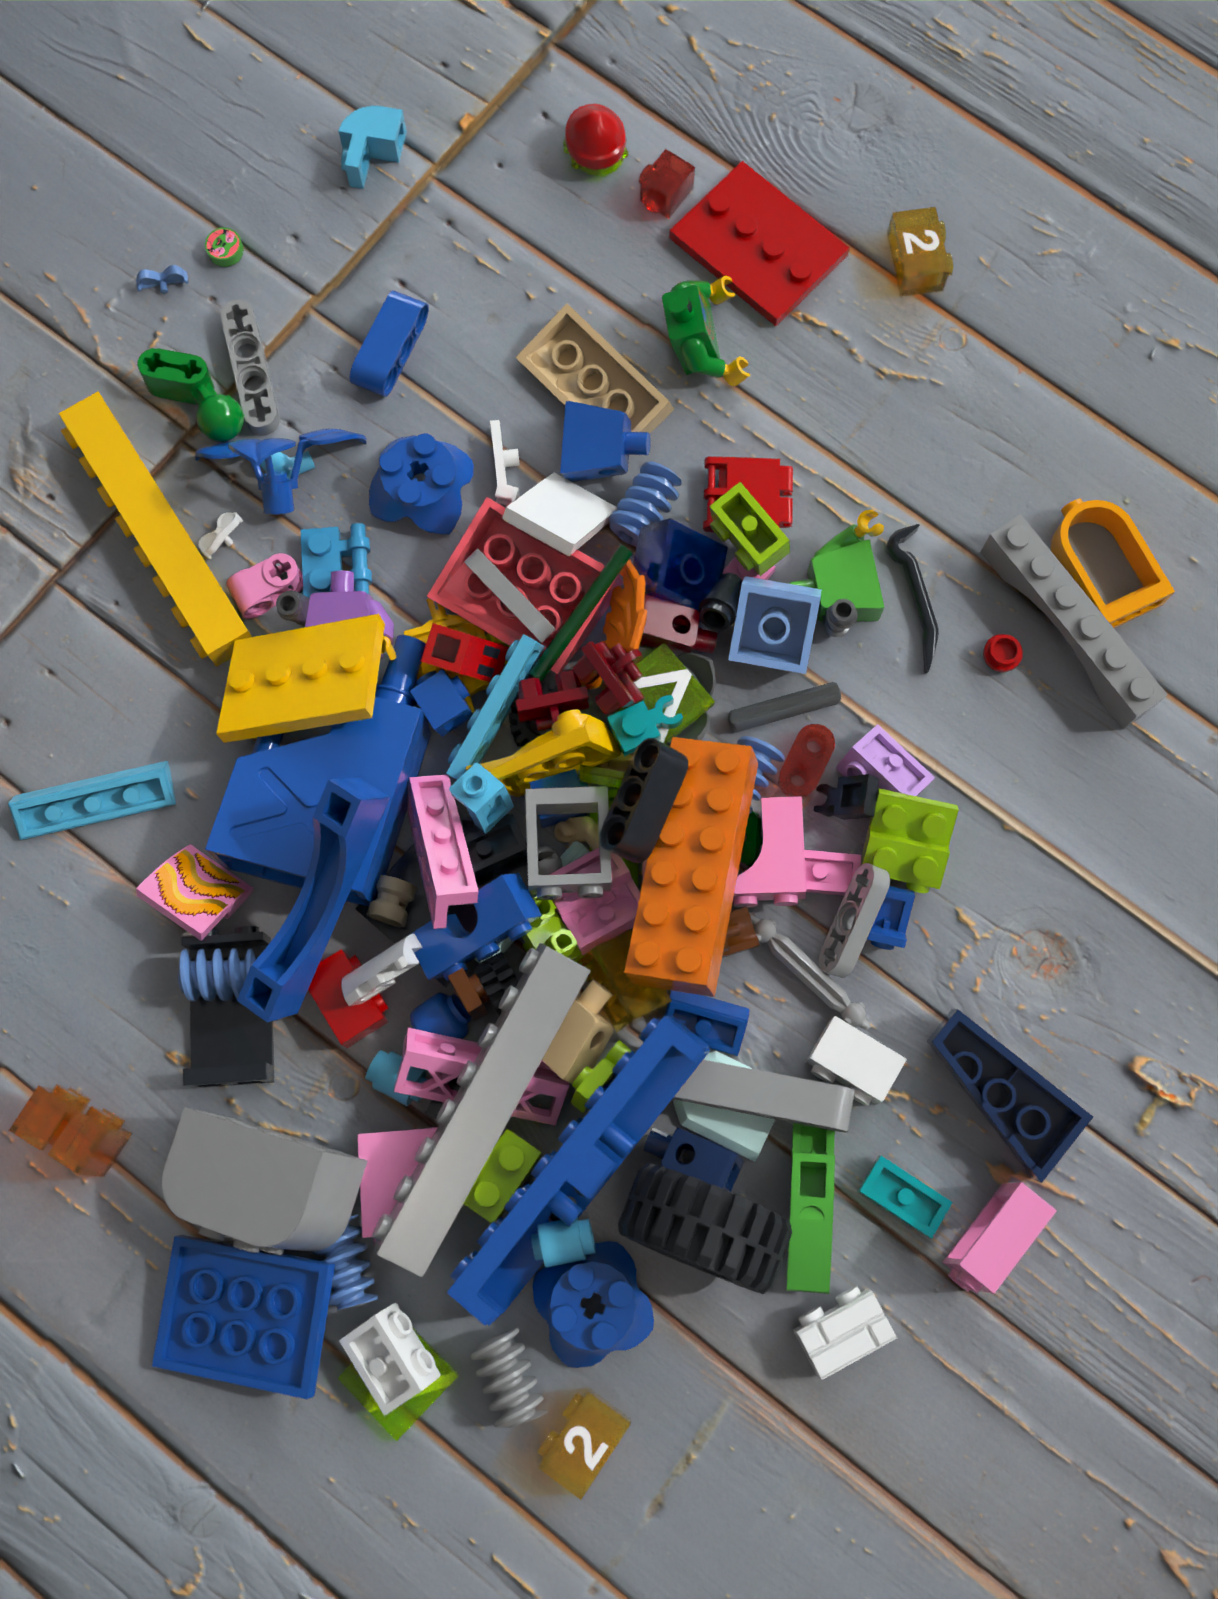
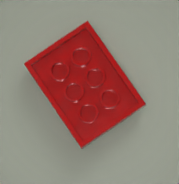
M741 161L669 230V239L716 278L730 277L732 282L726 286L775 327L848 256L850 249L744 161Z

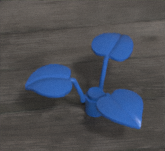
M321 429L299 435L300 441L296 451L291 478L289 479L287 478V472L274 471L271 455L295 447V441L290 439H243L223 442L195 451V460L198 461L202 457L226 459L240 456L250 461L258 481V489L262 491L264 513L285 514L294 511L292 489L298 488V475L305 449L313 445L331 444L349 439H355L364 444L367 442L364 435L342 429ZM265 460L267 473H264L263 476L259 465Z

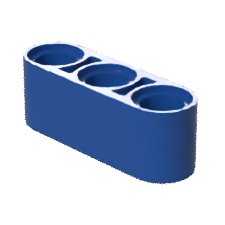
M395 290L388 294L352 364L350 371V382L384 397L390 394L425 326L429 313L428 303Z

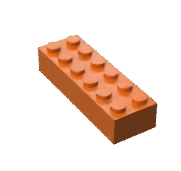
M672 737L670 747L687 757L688 770L651 855L647 858L624 973L634 985L715 997L758 761L752 746Z

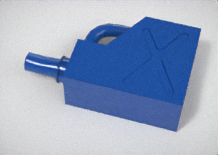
M397 636L394 645L396 659L389 660L381 684L376 686L372 718L334 724L328 734L280 746L284 733L257 737L252 753L238 757L235 762L205 850L225 869L302 889L314 848L313 815L328 779L359 777L388 795L390 799L346 902L369 906L370 902L376 900L378 892L375 887L380 875L387 874L406 815L409 777H418L432 734L422 709L413 707L417 702L410 692L415 686L426 644L411 636Z

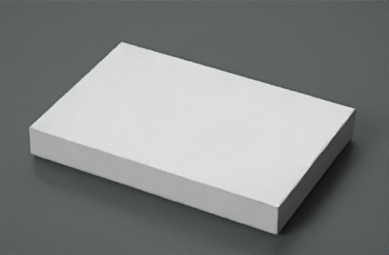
M553 472L508 505L502 519L559 552L570 556L610 522V515L617 510V507Z

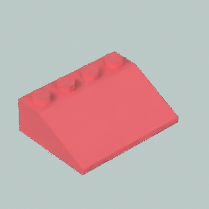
M486 497L427 597L509 646L515 640L520 641L523 634L541 643L464 563L478 548L556 629L541 643L545 646L543 654L605 565L579 550L567 556L502 519L506 508ZM619 574L556 661L551 671L556 674L562 672L603 617L610 605L613 588L623 584Z

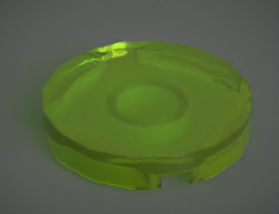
M580 764L578 778L583 782L619 788L626 772Z

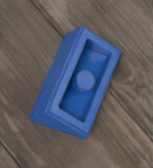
M671 990L664 1016H673L709 1045L710 1049L738 1056L750 1010L743 1006L707 996Z

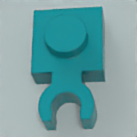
M672 695L661 697L656 702L655 708L649 711L644 701H641L607 717V723L624 757L635 752L639 744L648 738L661 740L658 728L673 729L682 723L683 716L681 713L674 717H667L663 714V709L671 706L674 702Z

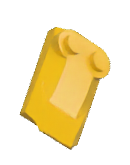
M569 710L558 715V721L552 725L551 731L530 741L513 755L481 763L480 765L505 785L509 795L518 798L525 795V789H530L529 782L573 769L580 773L621 756L615 737L605 722L591 715L581 714L580 710ZM472 765L466 766V770H468Z

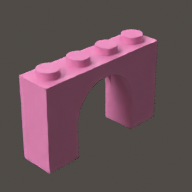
M802 796L761 798L762 849L756 862L747 871L737 875L733 906L740 908L757 906V901L774 900V905L776 906L797 905L798 899L806 898ZM647 859L642 862L643 877L645 873Z

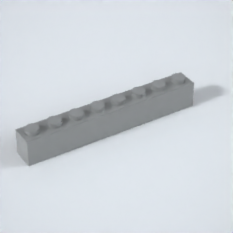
M542 943L538 945L536 950L530 948L523 958L519 970L524 973L516 987L510 985L502 996L498 1008L503 1010L495 1025L489 1023L484 1029L478 1041V1046L482 1048L474 1063L468 1061L463 1067L457 1079V1084L461 1087L454 1100L447 1099L442 1105L436 1118V1122L440 1124L432 1139L426 1137L421 1143L415 1156V1161L419 1162L411 1177L405 1175L394 1193L393 1199L397 1200V1203L390 1216L384 1213L373 1231L372 1237L376 1239L375 1249L377 1255L422 1278L591 971Z

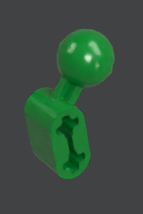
M160 348L146 350L140 355L137 366L150 394L158 398L198 404L199 407L196 413L197 425L199 430L212 441H229L241 433L244 424L242 407L231 396L216 393L206 362L201 357Z

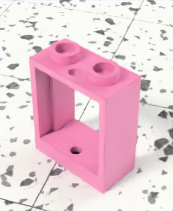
M1022 1182L1002 1183L944 1259L943 1263L951 1269L948 1277L967 1292L971 1290L976 1294L979 1291L995 1294L1057 1210Z

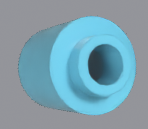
M380 1050L371 1062L365 1079L372 1083L373 1089L405 1106H408L413 1100L420 1102L421 1097L394 1092V1084L403 1056L393 1051L388 1054ZM410 1066L406 1080L423 1083L428 1080L425 1078L427 1070Z
M577 1217L570 1227L562 1220L538 1224V1234L531 1235L535 1260L543 1259L546 1268L586 1260V1255L596 1253L590 1219L579 1220V1217Z

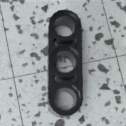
M648 738L639 744L601 828L600 844L605 850L633 863H641L651 855L688 770V759L684 754L655 738Z

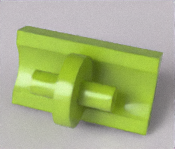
M537 896L534 897L533 900L542 916L530 923L533 930L522 936L525 941L523 944L525 951L528 952L530 948L536 950L538 945L542 943L573 961L579 958L582 954L577 947V941L559 918L552 900H541Z

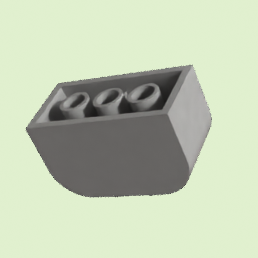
M184 1107L164 1167L162 1190L169 1209L180 1219L201 1226L199 1234L217 1240H224L227 1237L234 1240V1247L258 1253L259 1249L277 1255H283L284 1249L314 1252L326 1249L334 1244L345 1231L368 1160L237 1118Z

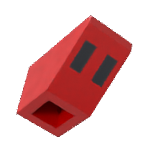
M432 623L421 662L491 682L495 675H501L509 647Z

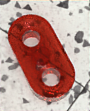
M809 724L799 731L778 776L779 787L787 797L802 796V799H805L815 791L835 748L834 735L827 727L821 724ZM811 741L817 742L821 750L812 752L808 749L807 743ZM799 775L804 779L805 784L795 786L791 782V777Z

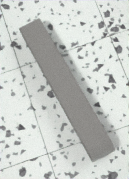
M608 1041L594 1068L606 1057L616 1043ZM626 1045V1046L629 1047L631 1050H633L635 1053H636V1051L640 1048V1047H635V1046ZM703 1060L673 1099L827 1130L848 1132L855 1090L829 1083ZM614 1075L611 1078L610 1082L608 1083L609 1086L617 1077L616 1075Z

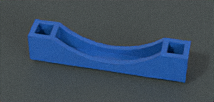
M359 777L328 779L313 815L314 848L302 890L278 933L251 965L237 998L239 1003L267 1023L298 1014L390 799L388 795Z

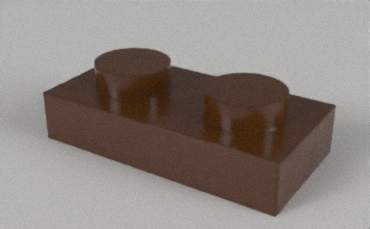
M463 968L450 974L448 977L474 1022L486 1016L488 1012L483 1004L489 1002L490 999L477 975L474 974L468 977Z

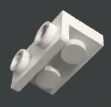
M393 1303L339 1340L384 1416L424 1390L440 1377V1372L435 1366L433 1356L424 1348L412 1328L409 1317L401 1311L397 1303Z

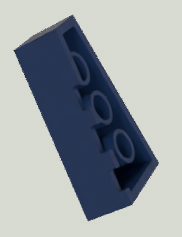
M952 1009L927 1040V1043L1034 1180L1042 1183L1092 1120L1093 1116L958 1009Z

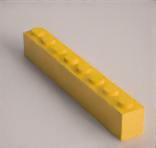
M99 391L60 412L59 415L67 426L60 431L73 450L80 447L84 456L78 459L90 479L97 476L101 481L102 486L96 488L108 508L114 505L117 507L121 515L115 518L116 522L127 538L134 535L139 545L133 549L145 568L150 565L154 567L158 575L153 577L152 580L162 596L166 598L171 595L175 601L176 606L171 608L175 618L183 629L190 626L196 635L189 640L200 658L204 659L209 656L216 667L231 659L235 640L252 636Z

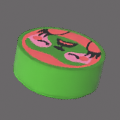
M230 228L215 229L205 240L207 254L210 260L218 266H232L243 256L244 247L240 236Z

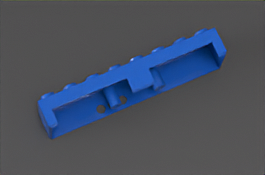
M664 1016L662 1020L659 1017L657 1019L653 1018L638 1037L644 1043L636 1053L633 1050L630 1053L627 1051L611 1071L617 1076L610 1086L605 1084L602 1087L600 1085L584 1105L590 1110L584 1119L579 1117L576 1121L573 1120L558 1138V1141L563 1144L558 1152L553 1150L549 1155L546 1154L533 1169L531 1175L536 1180L532 1185L527 1183L523 1189L519 1188L504 1206V1209L509 1212L506 1218L500 1217L496 1223L492 1222L477 1241L482 1247L480 1251L477 1252L475 1250L469 1257L466 1256L451 1273L450 1277L455 1282L447 1293L484 1326H490L507 1310L544 1263L543 1259L535 1260L531 1235L538 1234V1224L548 1223L549 1216L553 1213L570 1227L577 1217L581 1216L710 1052L709 1045L673 1016ZM575 1188H576L578 1191H580L584 1196L579 1195V1194L575 1191ZM569 1196H570V1197H573V1198L576 1200V1203H577V1204H575V1203H574L570 1198H568V1197H569Z

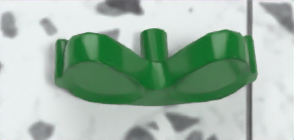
M754 811L748 817L746 827L747 839L743 843L740 862L750 867L758 859L760 845L763 844V838L760 837L761 819L759 814Z

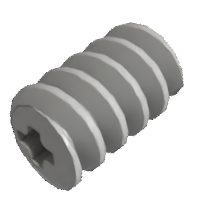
M518 1327L480 1342V1347L470 1355L471 1360H485L486 1362L476 1372L477 1377H491L492 1379L482 1389L483 1394H497L498 1396L488 1406L489 1411H503L504 1413L494 1423L495 1428H513L548 1413V1410L534 1409L543 1401L542 1393H528L537 1383L536 1376H522L531 1366L530 1360L516 1359L525 1349L524 1343L510 1342L519 1333Z

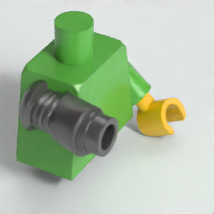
M865 510L860 513L857 525L852 524L835 535L814 554V558L810 560L807 570L808 579L789 583L822 589L817 620L823 621L825 631L833 637L844 636L856 622L879 621L885 608L870 539L864 540V535L879 536L884 530V525L880 523L868 528L869 521L879 514L873 510Z

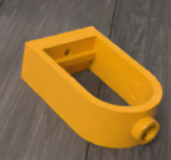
M1079 498L1071 501L1061 509L1064 519L1052 537L1051 552L1113 628L1162 606L1173 595L1175 590L1133 520L1122 508L1103 500L1083 502ZM1089 522L1107 529L1115 538L1143 587L1105 605L1070 545L1068 538L1069 527L1078 523Z

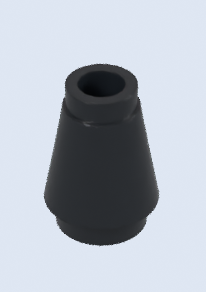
M723 574L721 579L699 604V618L706 627L712 630H725L735 622L743 582L736 574Z

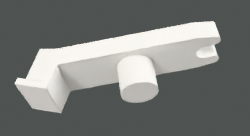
M491 420L490 425L497 478L495 497H497V503L508 506L518 499L520 494L519 488L507 485L505 467L520 466L518 449L503 450L500 421Z

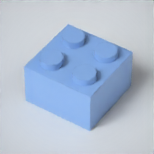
M745 576L741 585L728 660L806 674L822 589Z

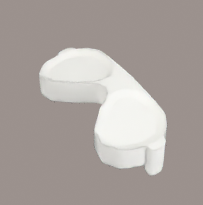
M236 512L221 514L218 517L217 529L200 538L198 546L201 549V553L210 560L212 558L211 555L217 551L222 542L227 546H231L233 540L228 535L239 523L243 522V519Z

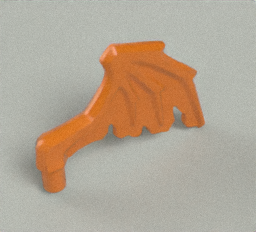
M630 559L619 573L623 576L624 588L620 585L613 588L610 599L611 612L606 614L603 633L607 637L605 642L611 649L620 643L627 653L639 649L647 619V610L644 609L645 577L639 575ZM597 678L591 684H584L580 680L581 686H586L589 690L597 689L602 682V678Z

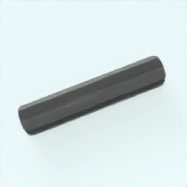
M831 682L731 710L728 720L733 732H740L840 703L841 692L837 683Z

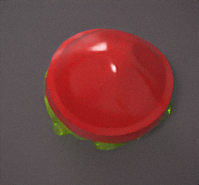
M586 104L574 110L569 116L565 128L563 152L571 157V167L598 177H606L617 171L618 167L622 165L623 160L629 155V151L626 148L625 128L618 115L606 106Z

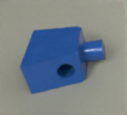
M566 401L560 473L571 482L624 475L628 471L629 455H649L650 433L631 432V421L626 413L622 411Z

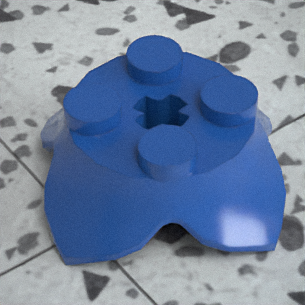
M427 433L418 436L402 437L391 442L381 452L379 467L370 485L369 507L371 515L385 522H397L404 517H408L420 529L426 532L450 535L461 516V488L469 484L473 477L474 466L472 459L458 447L446 442L436 441L432 435ZM417 474H425L426 479L418 482L416 477L414 478V476Z
M606 1241L595 1243L596 1253L586 1255V1260L544 1267L533 1278L534 1304L538 1313L549 1325V1341L552 1350L568 1367L581 1368L593 1366L601 1362L612 1351L629 1350L638 1346L653 1330L654 1317L652 1305L648 1297L637 1286L636 1267L632 1257L618 1242ZM593 1293H597L602 1296L600 1303L606 1305L603 1313L595 1312L593 1317H588L584 1314L586 1308L580 1306L583 1297L590 1299Z

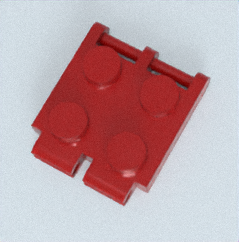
M710 456L704 459V467L708 469V486L704 489L703 496L707 500V520L703 521V531L715 533L710 526V523L713 522L710 505L739 482L744 485L779 528L792 527L793 498L780 497L792 496V466H780V459ZM715 470H719L718 488H715Z

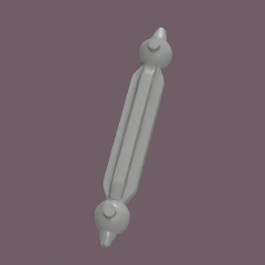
M753 915L750 916L759 942L767 943L771 953L831 1009L842 1012L843 1021L853 1027L858 1026L866 1031L871 1027L866 1018L865 1004L862 1002H850L845 990L823 972L788 937L776 933L775 920L759 919Z

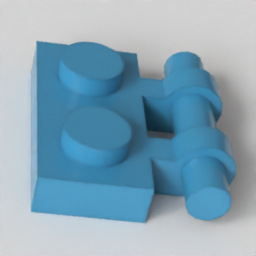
M355 523L350 525L351 537L347 540H341V532L338 526L300 530L303 595L310 598L312 593L331 592V572L343 570L342 557L352 556V570L350 571L354 572V591H365L369 594V585L372 584V571L368 569L367 565L370 539L366 537L364 524Z

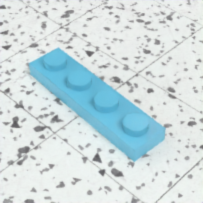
M525 634L522 635L520 641L515 640L511 644L505 656V660L508 662L501 675H495L486 690V695L489 697L482 709H477L469 719L467 729L470 731L463 744L458 743L452 750L448 758L450 767L446 774L458 780L467 771L466 766L482 762L507 717L513 701L518 697L519 681L528 679L529 672L545 648L544 645Z

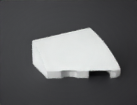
M415 933L408 935L342 978V992L348 1006L366 1002L395 984L394 979L419 964L414 952L421 949L422 946Z

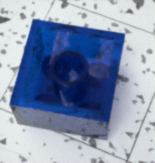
M669 518L641 526L633 565L639 575L645 577L646 595L699 611V604L723 575L728 547Z

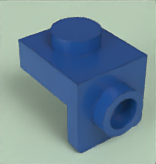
M889 886L867 937V940H871L870 943L873 946L886 950H893L894 946L905 948L907 941L905 933L915 899L914 891Z

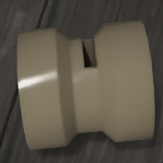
M380 875L375 887L378 892L377 899L370 902L366 915L391 926L405 927L409 916L406 907L409 902L415 899L418 888L404 880Z

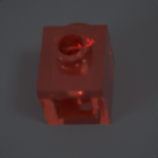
M665 149L653 165L648 164L643 169L639 177L640 201L649 211L660 213L670 219L694 189L695 167Z

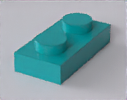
M881 1155L878 1156L857 1191L931 1239L953 1203Z

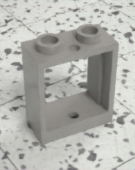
M608 786L525 789L528 888L530 894H537V898L541 900H555L562 898V893L578 892L580 898H599L603 896L604 891H611V852L605 850L600 844L601 828L609 812ZM598 813L600 873L538 875L536 815Z

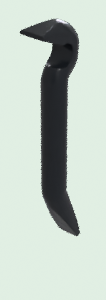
M916 524L896 530L887 542V551L895 562L903 565L923 628L924 673L927 674L935 653L939 628L917 559L911 552L903 551L899 547L900 543H904L917 532L920 525Z

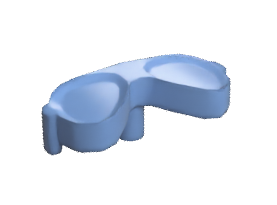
M170 265L163 272L147 269L140 270L136 278L138 291H141V288L146 289L160 285V291L163 294L168 293L167 284L183 282L188 284L187 272L176 265Z

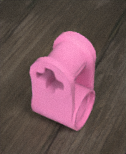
M278 553L248 569L235 573L227 580L226 586L242 617L252 619L265 614L275 607L277 598L283 592L293 590L301 593L303 590V574L291 556ZM287 571L288 578L282 580L281 574Z

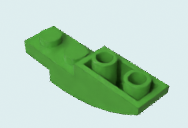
M793 1123L789 1205V1222L792 1228V1235L788 1243L786 1291L829 1294L834 1208L835 1131Z

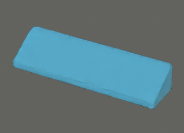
M163 761L13 796L8 805L19 839L23 840L176 805V799L168 761Z

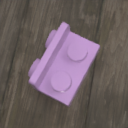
M878 724L852 746L836 766V769L844 777L870 774L879 778L878 788L918 796L935 779L929 771Z

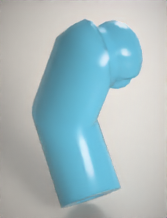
M309 451L303 453L299 474L315 468ZM281 452L271 455L274 471L287 472V478H291L295 456L290 458ZM264 460V461L260 464V466H261V468H262L264 471H266L265 460Z

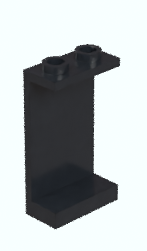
M257 926L236 927L233 934H219V930L212 929L202 941L195 936L181 937V945L189 950L191 961H195L199 949H204L207 961L212 960L215 949H220L223 960H228L230 951L234 948L237 949L240 960L245 959L248 948L253 949L257 959L271 942V937L263 931L259 932V927ZM234 993L228 1001L221 1000L218 994L212 1001L204 1000L201 995L196 1001H190L191 1068L183 1069V1086L207 1088L275 1083L273 1021L267 1023L237 1001Z

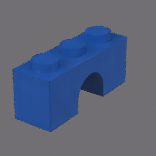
M519 873L501 875L478 890V901L473 903L477 910L478 921L472 933H469L462 927L456 914L447 915L446 928L433 929L431 920L413 932L422 946L414 954L428 980L444 977L446 981H450L448 976L463 968L467 972L466 964L471 960L477 958L478 961H482L500 951L498 943L509 937L511 941H514L533 930L530 923L540 918L542 914Z

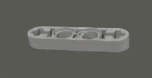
M240 299L232 300L223 306L221 321L241 407L249 429L258 435H268L278 428L280 415L257 319L249 303ZM242 314V322L246 332H239L235 323V315ZM244 344H252L256 347V351L251 357L241 358L237 355L238 348ZM259 376L264 379V383L259 389L250 391L244 387L248 378ZM256 402H262L265 410L266 420L263 422H259L257 419Z

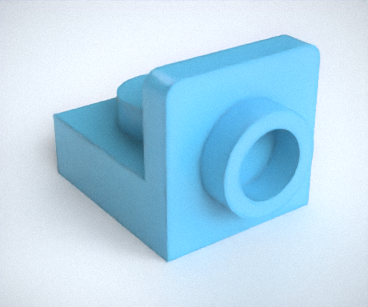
M479 763L473 764L449 788L452 796L467 808L474 824L485 834L514 807L505 785Z

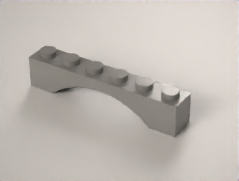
M1021 514L989 535L980 551L1003 581L1028 597L1059 629L1083 664L1098 699L1123 730L1152 710L1168 695Z

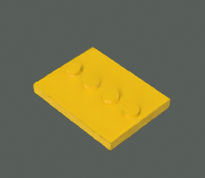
M374 614L235 640L216 732L223 743L372 718L385 623L381 616Z

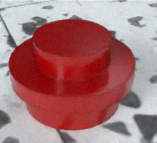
M998 634L991 637L985 644L983 657L991 669L997 672H1009L1014 670L1021 662L1023 650L1018 640L1013 636Z

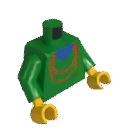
M723 276L711 284L707 281L690 280L676 284L670 292L662 295V302L670 343L685 374L699 373L716 378L723 376L729 385H739L750 377L749 373L742 370L748 366V361L743 357H737L727 365L723 359H720L711 306L708 300L710 299L712 303L719 305L734 297L735 293H729L724 287L731 283L732 279L728 276Z

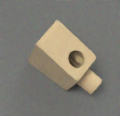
M595 980L589 983L580 996L577 995L542 1059L562 1080L572 1084L587 1065L591 1069L594 1068L613 1034V1026L599 1014V1011L612 994Z

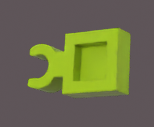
M619 1040L594 1069L587 1065L572 1084L576 1091L570 1103L584 1113L588 1109L584 1105L600 1085L602 1087L605 1084L608 1085L611 1078L615 1075L611 1072L614 1066L627 1051L630 1053L632 1050Z

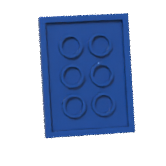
M186 1235L174 1236L152 1367L303 1399L314 1397L335 1263L287 1254L277 1255L260 1249L258 1253L236 1248L233 1244Z

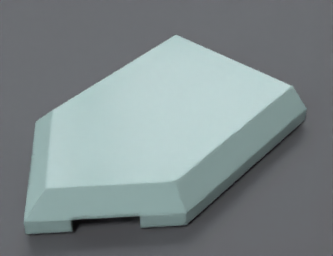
M718 1051L708 1053L703 1059L750 1068ZM672 1099L681 1126L753 1162L756 1161L775 1119Z

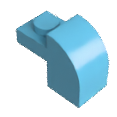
M367 106L352 112L344 119L338 132L343 148L341 168L343 171H346L349 186L364 189L371 158L399 163L407 133L403 110L383 106Z

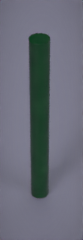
M620 544L529 673L532 676L539 678L541 682L544 680L633 553Z

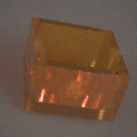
M56 1084L53 1089L38 1085L9 1129L10 1132L41 1151L45 1149L48 1143L53 1145L48 1156L78 1175L105 1177L132 1135L131 1132L122 1127L125 1122L123 1118L105 1108L100 1110L94 1106L89 1107L88 1104L91 1099L72 1087L67 1089L59 1084Z

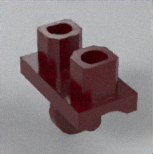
M589 641L581 648L585 655L575 664L573 671L584 684H591L599 677L605 682L607 688L595 697L596 703L604 714H612L645 699L634 683L643 676L636 666L643 658L639 649L627 653L620 643L610 649L605 641L597 644Z
M573 670L556 674L555 680L558 692L544 695L542 694L539 678L520 680L519 700H515L520 723L536 720L538 731L552 729V725L558 721L557 717L561 713L569 710L582 711L589 709L587 687L581 686V682Z

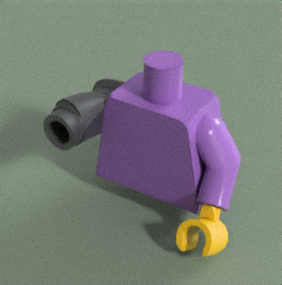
M345 570L332 571L331 592L312 593L310 598L297 591L290 590L283 592L277 598L276 607L280 617L286 621L296 622L303 627L379 614L385 623L380 659H384V653L388 654L390 660L396 659V653L392 646L394 623L380 602L373 600L365 591H354V572Z

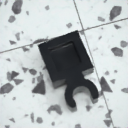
M870 774L838 777L837 788L828 784H820L816 787V791L827 795V799L823 805L814 806L813 811L828 817L835 816L843 820L874 817L879 778Z

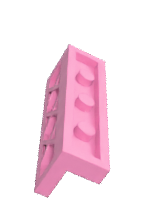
M448 774L409 777L407 814L433 929L446 928L449 905L477 903L479 892L455 797L449 791L451 782Z
M407 1028L403 1043V1057L394 1084V1092L445 1102L447 1099L453 1101L458 1091L452 1090L447 1082L458 1077L468 1061L474 1063L482 1048L478 1046L477 1042ZM541 1060L511 1116L556 1126L569 1088V1082L562 1080ZM410 1066L426 1069L433 1077L423 1083L406 1080ZM538 1094L554 1097L549 1110L533 1107L528 1099Z

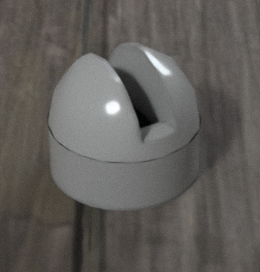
M547 846L538 847V860L553 856V858L538 861V875H549L562 868V860L554 849Z

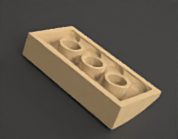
M567 303L516 356V359L564 406L566 401L622 411L626 413L631 421V432L651 433L674 411L670 401Z

